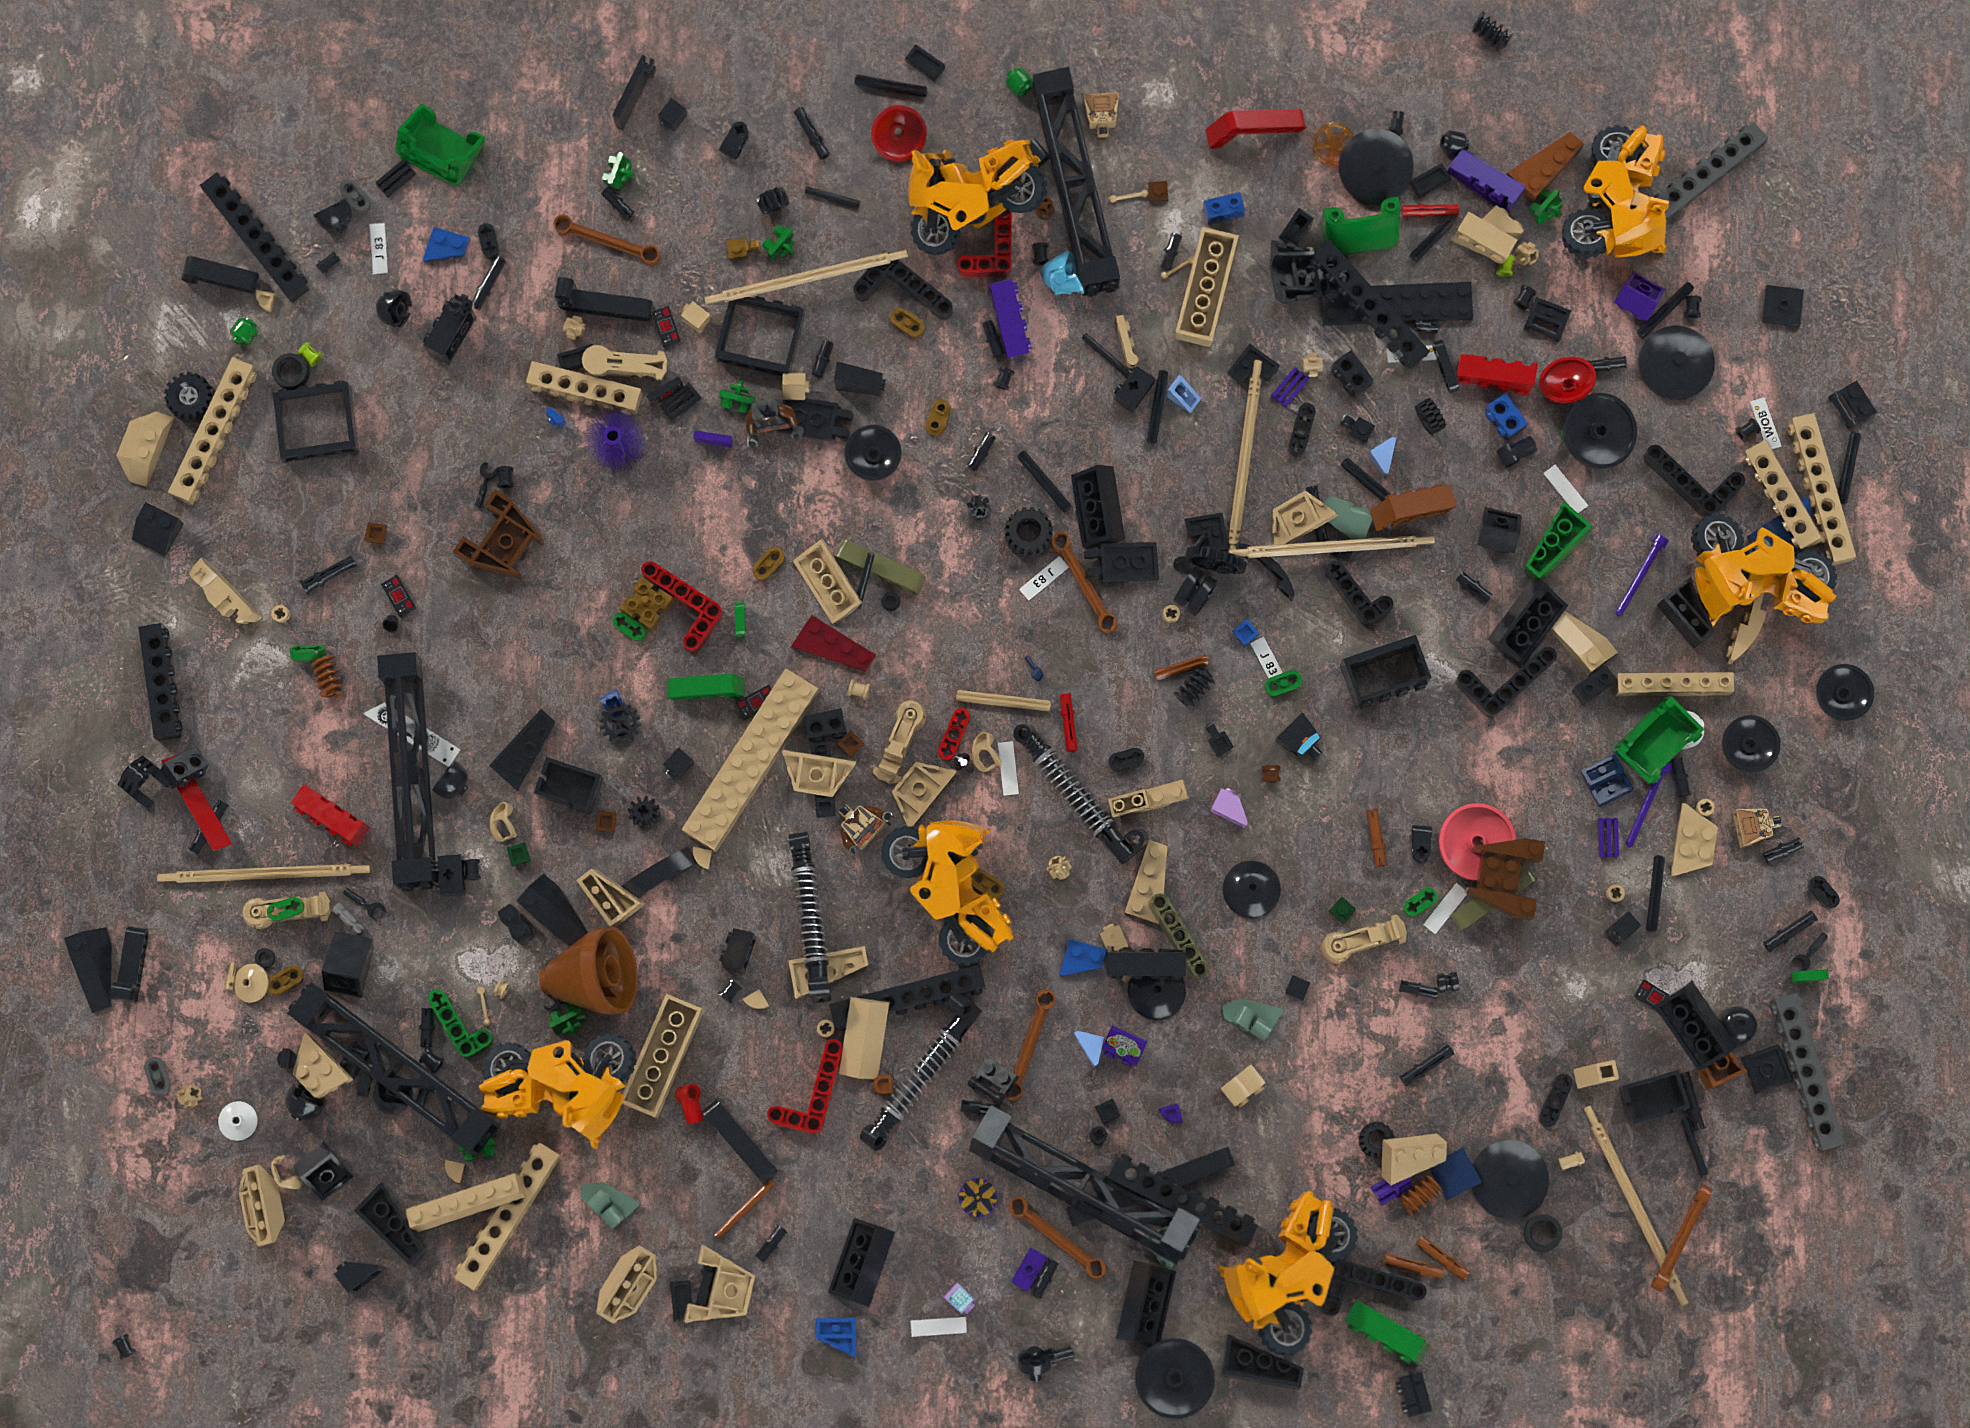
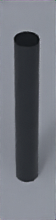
M806 186L805 194L856 208L860 206L859 200Z
M1085 333L1082 336V339L1118 371L1123 375L1126 374L1128 368L1089 334Z
M870 552L867 553L857 595L862 602L875 554Z
M1689 1118L1683 1119L1681 1122L1700 1175H1707L1708 1171Z

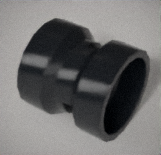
M1450 972L1449 975L1437 974L1439 993H1445L1447 990L1459 991L1457 972Z

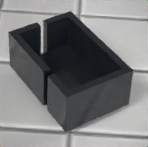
M546 757L541 771L543 777H546V781L544 778L539 777L534 790L536 797L570 808L572 806L576 810L591 814L604 779L602 775Z
M1679 1070L1618 1088L1623 1104H1628L1625 1111L1630 1126L1691 1108Z

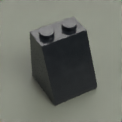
M335 931L321 970L324 990L362 998L374 951L373 939Z

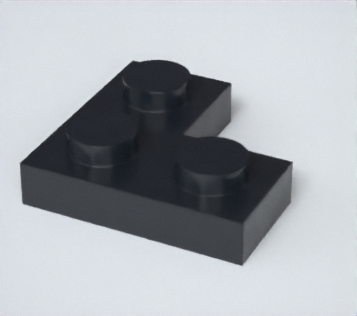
M1249 343L1227 372V375L1243 385L1253 372L1254 360L1262 361L1260 376L1269 382L1280 365Z
M1222 512L1185 518L1188 538L1200 537L1204 533L1209 537L1207 540L1209 547L1219 549L1220 551L1229 550Z

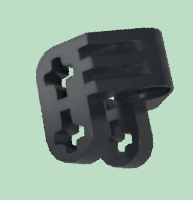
M142 755L125 768L117 785L149 810L155 802L139 790L149 776L152 775L167 788L170 785L161 773L160 768Z

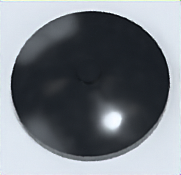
M1370 129L1360 132L1347 142L1339 158L1338 170L1342 185L1352 197L1366 204L1378 205L1382 204L1385 199L1399 197L1407 189L1412 179L1414 162L1412 153L1402 138L1387 130Z
M1673 325L1663 327L1647 338L1639 353L1638 368L1643 382L1652 392L1666 399L1684 400L1696 396L1708 385L1714 373L1715 357L1709 342L1699 332L1689 327Z
M1593 393L1576 401L1569 408L1563 423V437L1569 452L1578 462L1590 468L1606 469L1620 464L1631 454L1637 439V424L1632 411L1621 399L1607 393Z
M1515 1140L1498 1141L1483 1149L1474 1160L1473 1167L1482 1183L1472 1187L1471 1191L1477 1203L1489 1214L1501 1219L1522 1218L1533 1213L1546 1198L1549 1189V1172L1541 1155L1531 1146Z
M1171 1338L1153 1344L1144 1352L1136 1368L1135 1383L1139 1397L1148 1409L1165 1418L1182 1419L1196 1414L1207 1404L1214 1390L1215 1373L1208 1355L1198 1345L1188 1340Z

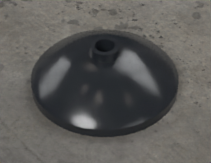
M867 425L857 429L851 434L845 446V460L849 469L856 476L864 480L878 481L887 478L897 469L901 461L902 452L898 438L891 430L880 425ZM875 453L877 457L872 459L870 455Z
M1839 664L1830 667L1820 676L1816 685V698L1820 708L1831 718L1839 721H1853L1862 717L1872 706L1874 686L1869 676L1862 669L1850 664ZM1839 692H1843L1845 698H1841Z
M1747 715L1735 719L1728 725L1722 737V749L1726 759L1733 767L1743 772L1756 773L1769 768L1776 761L1780 752L1781 744L1777 730L1769 721L1759 716ZM1749 743L1751 745V749H1747L1745 747V744Z
M1250 860L1235 865L1227 873L1223 882V897L1226 904L1234 913L1244 918L1253 919L1267 915L1274 909L1280 898L1281 886L1278 876L1272 868L1259 861ZM1249 885H1255L1256 890L1251 891L1249 889Z
M1143 976L1142 979L1130 978L1128 984V998L1131 1006L1139 1015L1150 1020H1164L1173 1016L1182 1007L1186 996V986L1183 977L1182 979H1170V976H1162V979H1151L1150 976ZM1159 986L1161 992L1155 993L1154 987Z

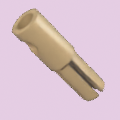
M231 962L229 965L225 989L233 990L237 966L234 962Z

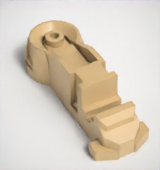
M593 345L587 348L582 356L584 370L587 374L594 377L611 375L631 378V375L642 379V376L648 375L656 380H662L667 372L668 361L664 351H658V355L610 352L604 346Z
M201 557L192 566L189 575L203 588L207 600L223 616L230 617L237 611L238 617L235 621L240 624L256 623L262 618V614L208 560Z
M904 701L898 706L895 714L896 724L889 738V746L885 748L879 768L874 767L873 774L880 781L888 784H898L902 779L898 776L913 736L926 722L925 709L917 701Z
M319 892V896L310 898L299 896L297 898L304 902V911L297 916L282 921L318 917L321 918L322 922L328 921L332 912L331 901L326 892ZM262 897L251 898L243 907V920L247 925L255 929H265L273 922H280L273 921L268 917L267 908L273 903L288 898L266 900ZM294 901L293 906L288 907L287 909H294L295 911H297V907L300 906V904H297ZM275 907L272 915L278 917V913L284 911V909L279 910Z
M1396 914L1391 916L1390 921L1381 924L1377 923L1370 928L1368 926L1346 934L1339 931L1328 934L1322 941L1321 952L1327 961L1339 964L1345 962L1351 954L1396 940H1398L1399 944H1403L1406 942L1407 931L1404 922Z

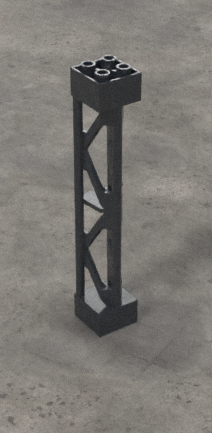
M1069 67L1032 74V89L1048 153L1051 157L1050 162L1075 260L1078 279L1084 290L1082 296L1094 297L1104 291L1106 293L1115 292L1120 285V274L1108 237L1074 97V85ZM1062 103L1056 121L1051 122L1048 106ZM1069 113L1072 116L1082 161H1079L1058 140L1066 115ZM1061 161L1066 163L1078 175L1065 177ZM1083 185L1076 206H1072L1068 189ZM1090 196L1103 246L1078 224L1086 199ZM1083 244L1099 259L1085 262L1081 245Z
M416 652L377 656L378 676L385 685L397 860L391 861L393 884L402 889L403 892L414 891L416 887H421L422 890H429L436 886L438 878L435 872L436 858L422 659ZM417 682L419 709H417L411 683ZM404 694H406L410 701L416 725L411 751H408ZM395 698H396V704H397V718H398V732H399L400 752H399V750H398V742H397L396 713H395V702H394V701H395ZM420 743L422 749L423 769L418 766H415L417 763ZM421 774L424 777L425 800L418 777ZM410 785L416 790L422 814L420 836L417 843H414ZM402 788H403V803H404V817H405L406 842L404 841L403 812H402V800H401V789H402ZM426 834H428L429 857L421 858L424 853Z
M311 982L301 990L300 994L302 995L297 1001H293L288 1008L287 1014L309 1029L451 1137L454 1142L467 1152L475 1156L480 1154L501 1124L323 989ZM332 1009L348 1020L346 1024L322 1023ZM332 1032L363 1034L373 1066H369L332 1038L330 1034ZM380 1045L396 1056L387 1071L379 1050ZM405 1064L421 1075L419 1079L394 1078ZM404 1087L436 1089L446 1122L441 1121L403 1092L402 1089ZM453 1100L470 1113L460 1127L451 1104Z
M992 1105L990 1106L972 1136L970 1152L988 1162L991 1161L1126 1235L1177 1265L1180 1259L1184 1260L1200 1229L1197 1226L1199 1218L1181 1208H1178L1177 1212L1174 1213L1143 1195L1108 1179L1101 1172L1010 1123L1012 1116ZM1006 1134L1016 1154L1000 1145ZM1022 1139L1071 1166H1037ZM997 1152L1005 1156L1006 1158L1016 1162L1017 1164L1021 1165L1020 1168L1004 1160L1003 1158L995 1155L994 1153ZM1083 1179L1079 1188L1065 1181ZM1089 1181L1098 1198L1084 1191ZM1051 1182L1074 1194V1197L1050 1185ZM1106 1185L1155 1212H1121ZM1079 1198H1081V1199H1083V1200L1089 1202L1090 1204H1092V1205L1098 1207L1099 1209L1103 1210L1104 1212L1101 1213V1212H1099L1098 1210H1096V1209H1094V1208L1088 1206L1087 1204H1085V1203L1079 1201ZM1170 1223L1164 1235L1149 1227L1150 1225ZM1136 1228L1141 1232L1151 1236L1152 1238L1160 1241V1244L1134 1231V1229Z

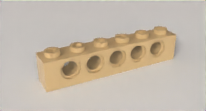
M534 361L531 362L526 379V384L531 391L538 393L545 391L553 397L561 395L569 401H584V404L589 406L600 405L608 411L610 409L613 411L614 408L628 416L631 414L637 415L643 395L640 388ZM546 377L552 378V381L549 384L543 383V380ZM564 382H570L568 388H561ZM586 386L589 389L586 393H580V388ZM600 391L607 392L605 397H597ZM618 396L625 397L622 402H616L615 399Z
M1764 440L1746 450L1747 457L1745 459L1750 467L1754 466L1757 471L1754 475L1759 483L1763 482L1766 489L1763 491L1769 500L1773 499L1775 503L1773 508L1778 516L1782 515L1785 520L1782 522L1787 532L1791 531L1794 538L1791 540L1797 549L1800 547L1801 550L1805 551L1823 541L1822 535L1769 443ZM1765 459L1768 460L1769 465L1764 469L1760 468V462ZM1778 476L1777 483L1770 485V477ZM1781 492H1787V498L1784 501L1778 500ZM1791 508H1796L1797 510L1794 517H1788L1787 515ZM1801 524L1806 525L1805 532L1798 534L1797 527Z
M1618 673L1615 676L1617 681L1614 684L1615 696H1730L1734 692V673Z

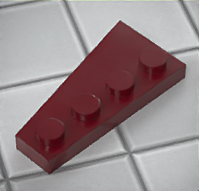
M811 615L791 646L793 649L802 650L830 661H836L864 672L868 670L876 657V654Z

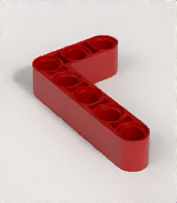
M1302 109L1236 110L1222 115L1205 129L1209 149H1217L1226 145L1238 134L1297 133L1306 129V123Z
M1007 209V215L999 214L995 217V255L961 256L957 260L959 275L962 277H1007L1011 273L1012 212ZM1004 227L1008 229V232L1000 233L998 230ZM1002 245L1008 247L1006 251H1000L998 248ZM963 263H968L970 268L962 269L960 266ZM983 263L989 265L987 269H981L979 266ZM1002 263L1008 266L1004 270L998 267Z
M645 562L641 567V572L647 581L699 614L683 639V645L688 653H698L722 619L723 612L720 605L655 562ZM648 568H655V573L647 575L646 570ZM664 578L671 579L669 585L664 586L661 584ZM685 588L687 592L685 595L680 596L677 594L678 590ZM697 598L703 600L699 606L693 605V601ZM713 608L719 610L716 616H710L709 611ZM701 624L708 625L707 630L704 632H700L698 627ZM690 640L697 641L695 647L690 648L687 646Z
M831 1039L825 1044L808 1112L804 1113L781 1106H772L767 1111V1118L771 1123L811 1134H817L822 1131L842 1056L843 1047L838 1040ZM831 1044L839 1046L837 1053L831 1054L829 1052ZM826 1063L834 1064L832 1072L827 1073L824 1071ZM823 1081L829 1083V1089L825 1092L819 1090V1084ZM818 1100L824 1102V1108L821 1111L814 1109V1103ZM774 1110L781 1111V1118L779 1120L771 1118V1113ZM792 1115L800 1116L799 1124L792 1125L790 1123ZM813 1119L819 1121V1127L816 1130L809 1128V1122Z

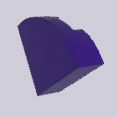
M1178 1103L1159 1108L1160 1114L1167 1121L1183 1123Z

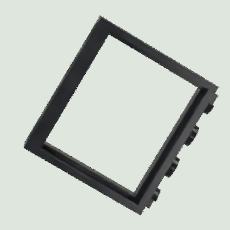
M755 296L754 298L744 297L729 301L715 353L716 362L783 377V373H790L805 318L804 309L794 304L787 306L777 300H773V302L766 301L765 298ZM736 305L797 318L786 365L725 351Z
M339 380L329 385L319 383L315 387L299 386L295 390L280 389L278 392L273 393L280 458L284 463L359 452L352 391L348 382ZM343 392L349 441L287 450L281 401Z

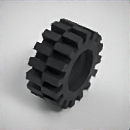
M1427 398L1415 406L1416 414L1429 434L1433 435L1446 427L1445 419H1443L1440 409L1437 408L1436 403L1434 404L1431 398Z
M1376 1121L1364 1126L1358 1136L1361 1150L1367 1156H1372L1373 1158L1382 1157V1146L1373 1147L1369 1142V1136L1373 1132L1381 1133L1384 1140L1395 1139L1394 1132L1388 1125Z

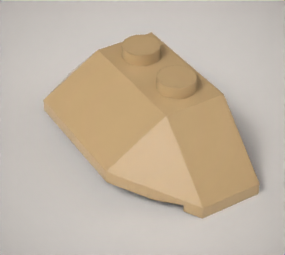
M153 412L129 422L116 456L130 482L148 487L175 419L174 417Z
M261 1165L245 1168L242 1172L243 1177L240 1183L239 1196L246 1231L256 1241L258 1247L274 1243L285 1222L278 1184Z
M638 1245L621 1256L600 1289L596 1313L611 1323L635 1314L657 1280L656 1255Z

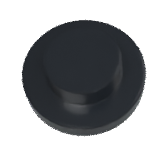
M892 592L886 593L881 600L882 607L889 612L897 610L900 606L899 596Z

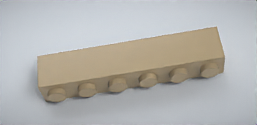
M514 1173L408 1208L406 1212L409 1227L420 1232L527 1197L524 1179Z

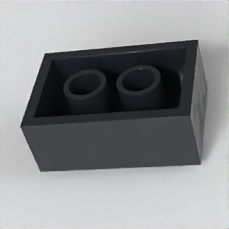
M446 301L442 307V314L433 322L432 331L424 337L423 346L429 356L449 366L475 322L476 316L472 310L467 317L461 315L458 318L454 316L453 312L449 311V308H451L450 302Z

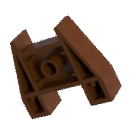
M495 489L485 503L486 510L499 518L480 546L463 536L453 550V554L471 567L520 579L521 574L513 569L532 540H535L542 546L544 541L514 502Z
M1524 838L1474 846L1471 852L1481 854L1476 888L1468 887L1464 893L1509 917L1529 921L1534 919L1537 899L1518 896L1517 889L1521 862L1540 863L1543 861L1545 841Z

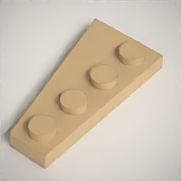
M1151 840L1148 841L1125 910V914L1157 925L1159 923L1150 910L1148 902L1155 894H1164L1167 858L1166 845ZM1155 898L1154 903L1156 907L1161 908L1163 906L1162 900Z

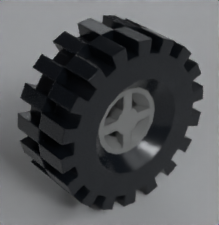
M187 372V375L180 373L179 378L174 376L172 378L174 380L173 383L168 382L167 386L169 388L165 389L164 392L166 394L164 400L167 403L168 409L174 416L180 420L183 419L185 422H189V420L197 422V418L202 420L212 401L213 394H215L211 388L212 386L203 376L201 377L197 373L194 375L191 372Z

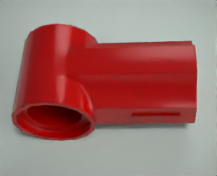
M696 1084L679 1086L675 1090V1098L679 1103H682L687 1124L704 1120L699 1104L701 1090Z

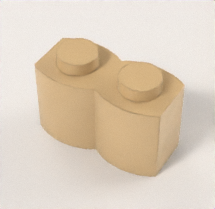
M1249 1065L1220 1088V1090L1234 1107L1238 1105L1241 1108L1249 1101L1248 1096L1252 1093L1256 1096L1265 1089L1262 1085L1266 1082L1255 1068Z

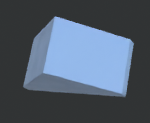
M1180 375L1167 392V398L1189 413L1192 412L1201 400V397Z
M1395 437L1375 447L1368 455L1383 478H1387L1396 441Z
M1080 1031L1074 1032L1075 1038L1095 1068L1098 1066L1104 1037Z

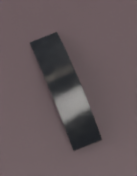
M1239 543L1236 549H1247V547L1253 546ZM1247 556L1244 557L1249 563L1254 559L1247 558ZM1271 557L1256 558L1281 581L1277 589L1292 601L1295 592L1290 579L1281 566Z
M830 741L811 742V754L831 757ZM815 794L816 818L836 817L835 794L833 797Z
M686 847L645 869L621 887L637 898H641L651 889L678 873L686 871L696 865L697 862L689 848Z

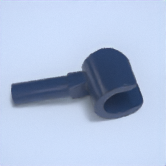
M1026 656L1025 660L1034 670L1030 675L1039 682L1043 677V672L1033 663L1029 656Z

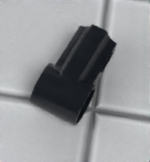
M1529 436L1514 444H1507L1496 452L1504 467L1508 468L1518 463L1520 459L1537 452V447L1534 439Z

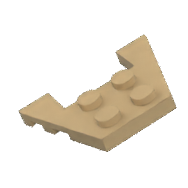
M701 1245L697 1263L717 1267L708 1307L688 1303L684 1322L746 1315L755 1275L708 1247Z

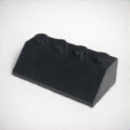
M1095 465L1072 474L1071 480L1082 548L1097 547L1100 543H1117L1125 540L1114 467Z
M1531 580L1487 640L1499 651L1524 665L1568 607V604L1545 582Z
M1693 981L1654 1005L1698 1071L1713 1064L1737 1047Z
M854 1218L828 1293L870 1307L895 1232Z
M1133 1261L1117 1330V1339L1149 1347L1161 1341L1177 1271L1149 1263Z

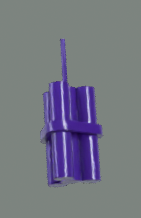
M1408 1177L1393 1185H1390L1383 1179L1370 1188L1382 1206L1394 1198H1400L1401 1194L1411 1189L1413 1185L1410 1182L1411 1178Z

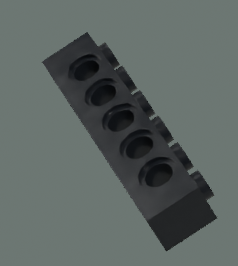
M162 623L140 626L138 629L153 737L157 741L180 738V732L183 731L181 720H178L180 706L175 699L177 686L176 683H173L172 676H175L174 666L170 663L172 650L167 642V639H170L169 630ZM155 641H160V646L156 649H153V643ZM159 659H162V665L160 667H155V662ZM165 678V683L162 686H158V680ZM168 696V701L165 704H160L161 698ZM170 715V721L163 723V717Z

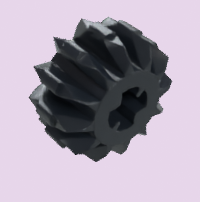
M782 187L765 191L756 198L757 205L762 214L775 213L789 204L788 195Z
M645 796L644 801H642L640 797H637L639 803L636 804L634 801H631V805L634 808H628V812L633 814L629 815L628 818L630 820L635 819L633 821L634 826L640 823V828L643 829L645 823H647V826L651 828L650 821L658 822L654 816H661V813L656 811L660 806L654 805L656 802L654 798L649 801L648 796ZM643 808H646L649 812L648 814L645 813L646 816H642L640 813L641 810L643 811Z

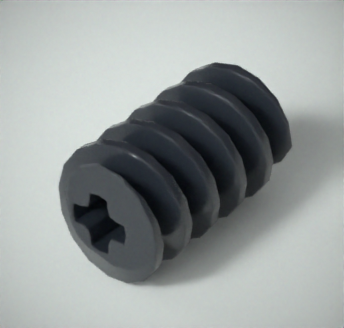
M1483 11L1473 24L1472 32L1475 34L1479 31V38L1485 36L1484 41L1488 42L1491 40L1490 46L1493 47L1497 44L1496 50L1500 51L1507 45L1514 33L1508 36L1509 29L1501 31L1503 25L1501 24L1496 27L1497 20L1490 23L1491 16L1489 15L1484 18L1485 12Z
M1200 665V670L1195 669L1194 675L1188 677L1190 681H1184L1185 687L1180 686L1178 688L1179 692H1174V696L1185 706L1191 705L1194 707L1193 699L1200 701L1198 694L1205 695L1203 688L1210 690L1208 683L1215 684L1212 675Z

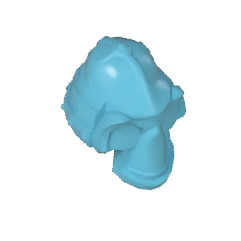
M1067 250L1043 265L1041 271L1042 281L1052 289L1055 295H1071L1072 292L1084 293L1082 285L1076 276L1075 260L1071 252Z

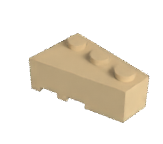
M1468 212L1451 241L1487 256L1497 263H1504L1516 244L1517 239Z
M1438 1134L1383 1140L1382 1178L1390 1185H1393L1446 1161L1447 1142Z

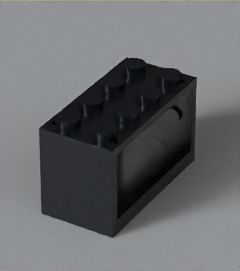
M1416 635L1344 658L1340 664L1355 709L1360 707L1361 710L1371 707V704L1377 701L1379 704L1390 700V697L1395 695L1397 698L1408 694V691L1413 689L1415 692L1423 690L1432 678ZM1411 651L1420 678L1396 686L1392 685L1390 688L1361 697L1357 681L1352 673L1353 669Z

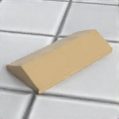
M823 539L793 560L832 624L851 614L862 603Z
M850 997L839 1074L859 1079H876L878 1077L889 1002Z

